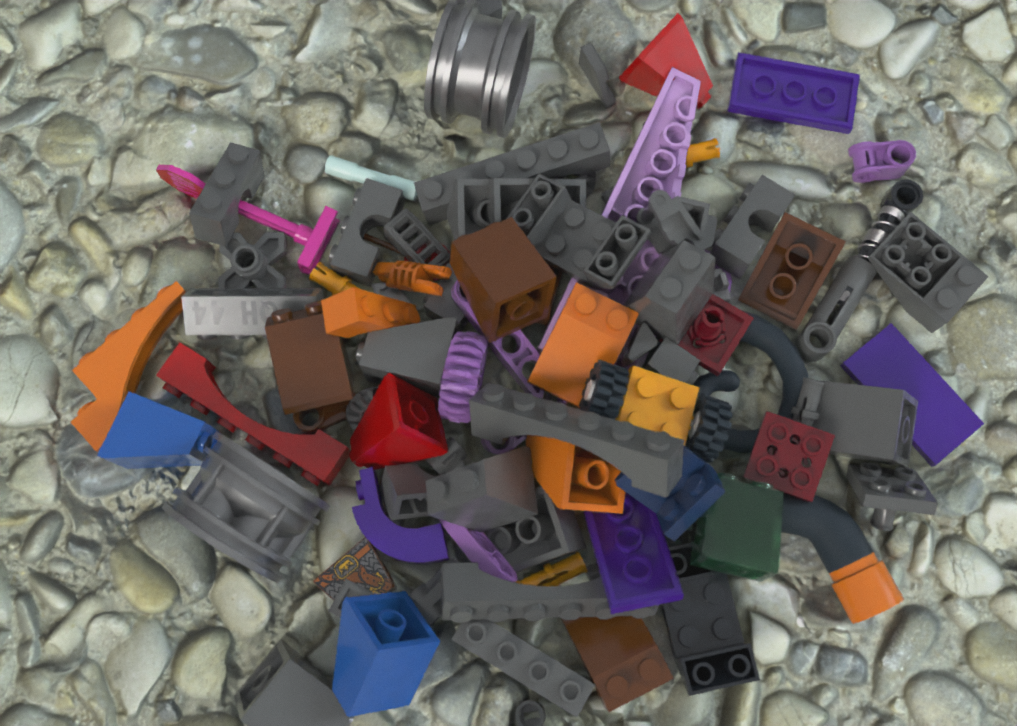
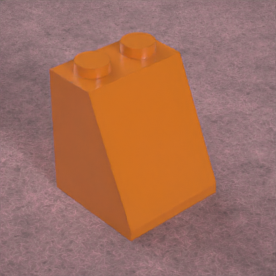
M527 435L526 446L530 447L533 475L557 508L623 514L625 491L618 487L615 482V478L621 473L619 469L601 457L574 444L550 437Z

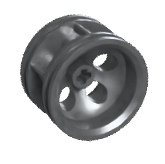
M216 431L212 437L218 441L212 449L207 446L203 449L208 456L201 464L200 471L186 491L176 487L173 493L177 496V499L174 503L166 501L162 509L185 528L227 556L263 577L279 583L283 578L282 573L279 571L282 565L291 566L293 562L290 559L314 524L318 526L320 523L316 515L320 509L327 512L331 506Z

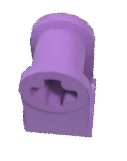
M905 140L861 142L848 149V154L853 158L854 165L852 180L857 183L898 179L905 174L916 158L914 146ZM892 157L898 158L902 163L895 162Z

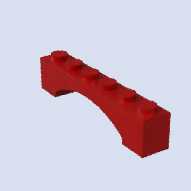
M179 342L156 374L157 377L165 382L162 387L164 390L180 399L182 394L191 398L192 402L189 405L205 416L210 411L218 415L220 418L217 423L232 433H235L237 428L248 434L244 439L261 451L265 446L275 451L276 453L272 458L289 469L293 463L302 468L303 472L300 476L314 485L318 486L321 481L329 486L332 484L349 458L350 449L346 445L318 429L315 435L292 434L269 428L245 416L230 403L216 383L212 373L216 367L209 360Z

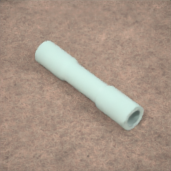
M332 155L326 161V174L363 184L366 178L401 189L405 199L415 202L418 197L414 181L361 167L357 163Z

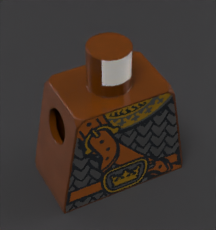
M366 537L313 580L332 600H335L345 579H349L375 594L391 593L397 589L377 549Z

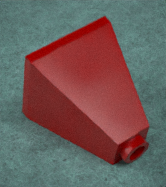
M677 13L620 75L619 79L625 84L658 97L673 67L701 81L696 106L699 110L712 97L708 91L713 87V84L682 16Z
M389 372L384 376L350 438L351 450L349 457L357 467H373L374 470L389 465H400L445 455L449 450L442 419L438 411L437 398Z

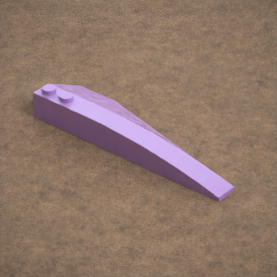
M673 67L671 68L601 213L602 216L617 223L621 215L636 222L637 213L640 209L647 207L649 197L654 191L663 190L669 194L671 199L676 196L681 197V186L685 176V162L687 151L690 147V133L692 122L695 118L700 80ZM647 240L614 289L590 288L571 277L536 349L537 352L541 354L568 295L576 282L623 305L653 261L661 256L662 253L658 254L652 243ZM634 323L633 328L627 338V341L614 365L623 367L620 362L625 354V351L631 341V338L636 328L639 325ZM648 353L623 368H626L627 371L633 365L642 368Z

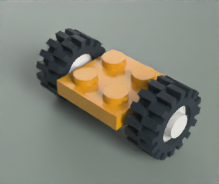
M598 360L594 364L593 369L589 373V378L585 382L586 387L582 391L583 397L579 403L580 410L594 412L600 416L621 422H629L634 426L655 432L665 431L672 437L684 440V446L707 463H712L714 459L719 457V451L722 452L724 448L723 442L728 439L727 431L731 429L732 425L729 421L733 417V412H730L732 406L728 402L704 394L697 396L699 391L697 386L634 365L627 371L626 368L602 360Z

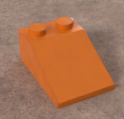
M576 282L568 295L527 383L580 408L579 403L583 397L582 391L583 389L585 390V382L589 378V373L593 369L594 364L598 360L615 364L639 313Z

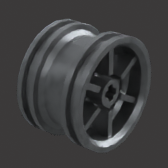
M449 0L436 30L427 68L424 93V109L427 118L436 120L441 116V120L444 123L451 124L461 114L481 120V130L483 133L491 134L494 129H497L498 137L506 138L513 126L529 72L535 40L536 17L526 14L521 19L519 11L510 10L505 20L482 15L478 1L468 0L465 4L464 0Z

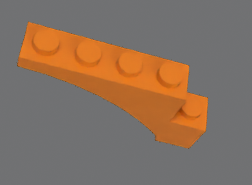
M177 281L172 285L162 288L155 300L146 307L135 311L128 323L121 329L112 331L105 338V342L95 351L85 354L79 360V364L72 369L76 376L97 398L94 402H89L81 407L77 413L78 416L71 421L72 425L96 452H99L128 392L136 394L141 375L154 348L173 321L183 312L181 296L186 291Z

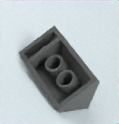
M535 178L455 179L446 212L454 240L464 234H471L484 229L493 222L506 220ZM551 179L566 187L572 201L586 207V179Z

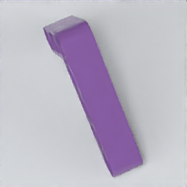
M457 280L452 286L451 297L479 335L484 336L468 300L460 294V284ZM518 330L509 334L517 343L515 352L511 354L503 350L501 345L502 338L488 343L489 348L524 393H529L543 399L545 391L527 383L528 379L522 373L523 365L526 362H531L535 365L540 356L524 333ZM557 397V402L567 405L566 401ZM527 435L510 436L505 441L503 447L495 449L489 440L482 438L481 444L487 452L499 455L512 451L527 438Z

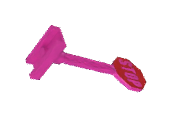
M159 164L156 168L162 180L178 191L195 199L199 197L206 183L193 174L173 165ZM241 199L238 206V214L278 232H283L285 235L294 238V242L305 246L297 264L300 272L309 276L313 268H317L316 265L320 262L340 222L339 219H336L338 211L325 206L314 229L304 224L297 225Z

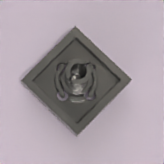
M864 462L861 465H848L846 477L863 507L874 508L873 516L870 520L872 527L882 531L892 530L896 511L935 515L938 502L917 471L903 466H897L895 469L882 468L870 462Z

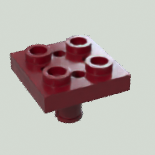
M712 294L695 319L694 325H691L678 345L700 360L699 366L718 377L754 317ZM693 341H696L695 344H696L697 346L700 345V346H702V347H701V348H695V347L693 346Z
M766 411L742 478L802 500L813 502L835 435ZM792 435H796V436L799 437V441H798L796 438L793 437V438H791V441H792L793 443H791V442H790V437H791ZM773 445L776 449L773 452V448H769L767 452V447ZM809 458L811 461V465L809 467H804L808 465L807 459ZM782 470L788 471L787 477H780L785 475V472H783Z

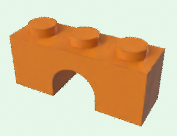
M355 287L321 300L326 334L351 338L371 331L420 323V315L415 304Z

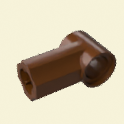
M350 400L293 413L294 423L303 435H315L318 429L324 432L327 428L347 420L346 408ZM308 413H317L319 415L317 423L312 426L302 424L303 418Z

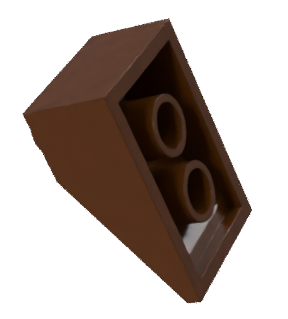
M785 212L738 301L797 330L846 241Z
M615 616L611 619L579 617L575 620H564L561 618L592 683L595 684L594 687L608 712L674 679L642 618H634L632 616Z

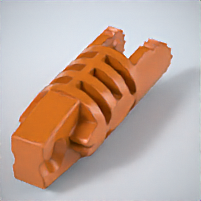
M397 260L396 262H377L373 273L375 276H378L379 280L386 283L385 285L389 288L442 296L444 289L438 283L433 282V278L448 280L452 271L446 266Z

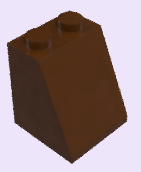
M512 217L501 222H493L484 229L471 234H464L452 241L450 265L488 343H492L547 318L557 276Z
M321 301L308 303L305 305V309L292 312L290 308H285L271 313V317H267L265 331L284 414L288 415L353 399L354 376L343 337L326 334Z

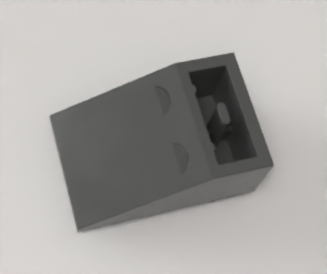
M912 212L900 222L868 257L905 311L931 333L947 324L989 277Z

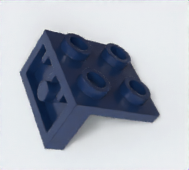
M685 446L683 447L682 477L667 498L632 487V480L623 472L615 478L618 487L656 513L664 535L673 541L681 536L726 492L715 469Z

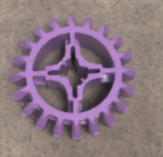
M459 331L451 340L443 370L438 402L440 417L448 419L449 422L469 423L471 421L469 400L481 390L488 353V341L485 336L478 335L476 332Z

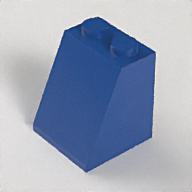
M129 391L97 456L126 469L201 466L208 456L203 449L205 446L210 449L215 446L218 440L212 436L218 430L205 421Z
M406 591L344 598L332 690L347 717L409 706L440 643V640Z

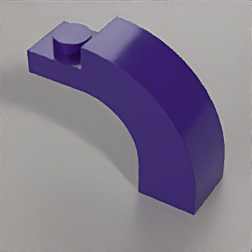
M373 467L359 470L361 480L355 481L359 501L365 500V504L352 507V511L358 527L373 546L391 558L409 564L425 565L450 560L441 523L420 528H405L393 523L388 518L383 507L377 472Z

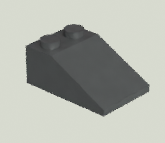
M541 486L535 488L538 514L484 531L516 573L586 549L574 511L557 508Z

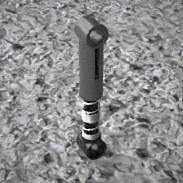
M909 179L897 181L882 198L878 221L872 223L871 229L864 236L862 244L857 248L858 254L846 259L805 328L796 338L795 346L803 360L808 362L821 360L835 347L837 338L877 273L868 257L900 222L922 203L923 190L915 181ZM897 197L902 198L906 204L901 203ZM836 304H838L839 307L829 324L825 323ZM809 336L818 338L821 342V348L814 347L809 340Z

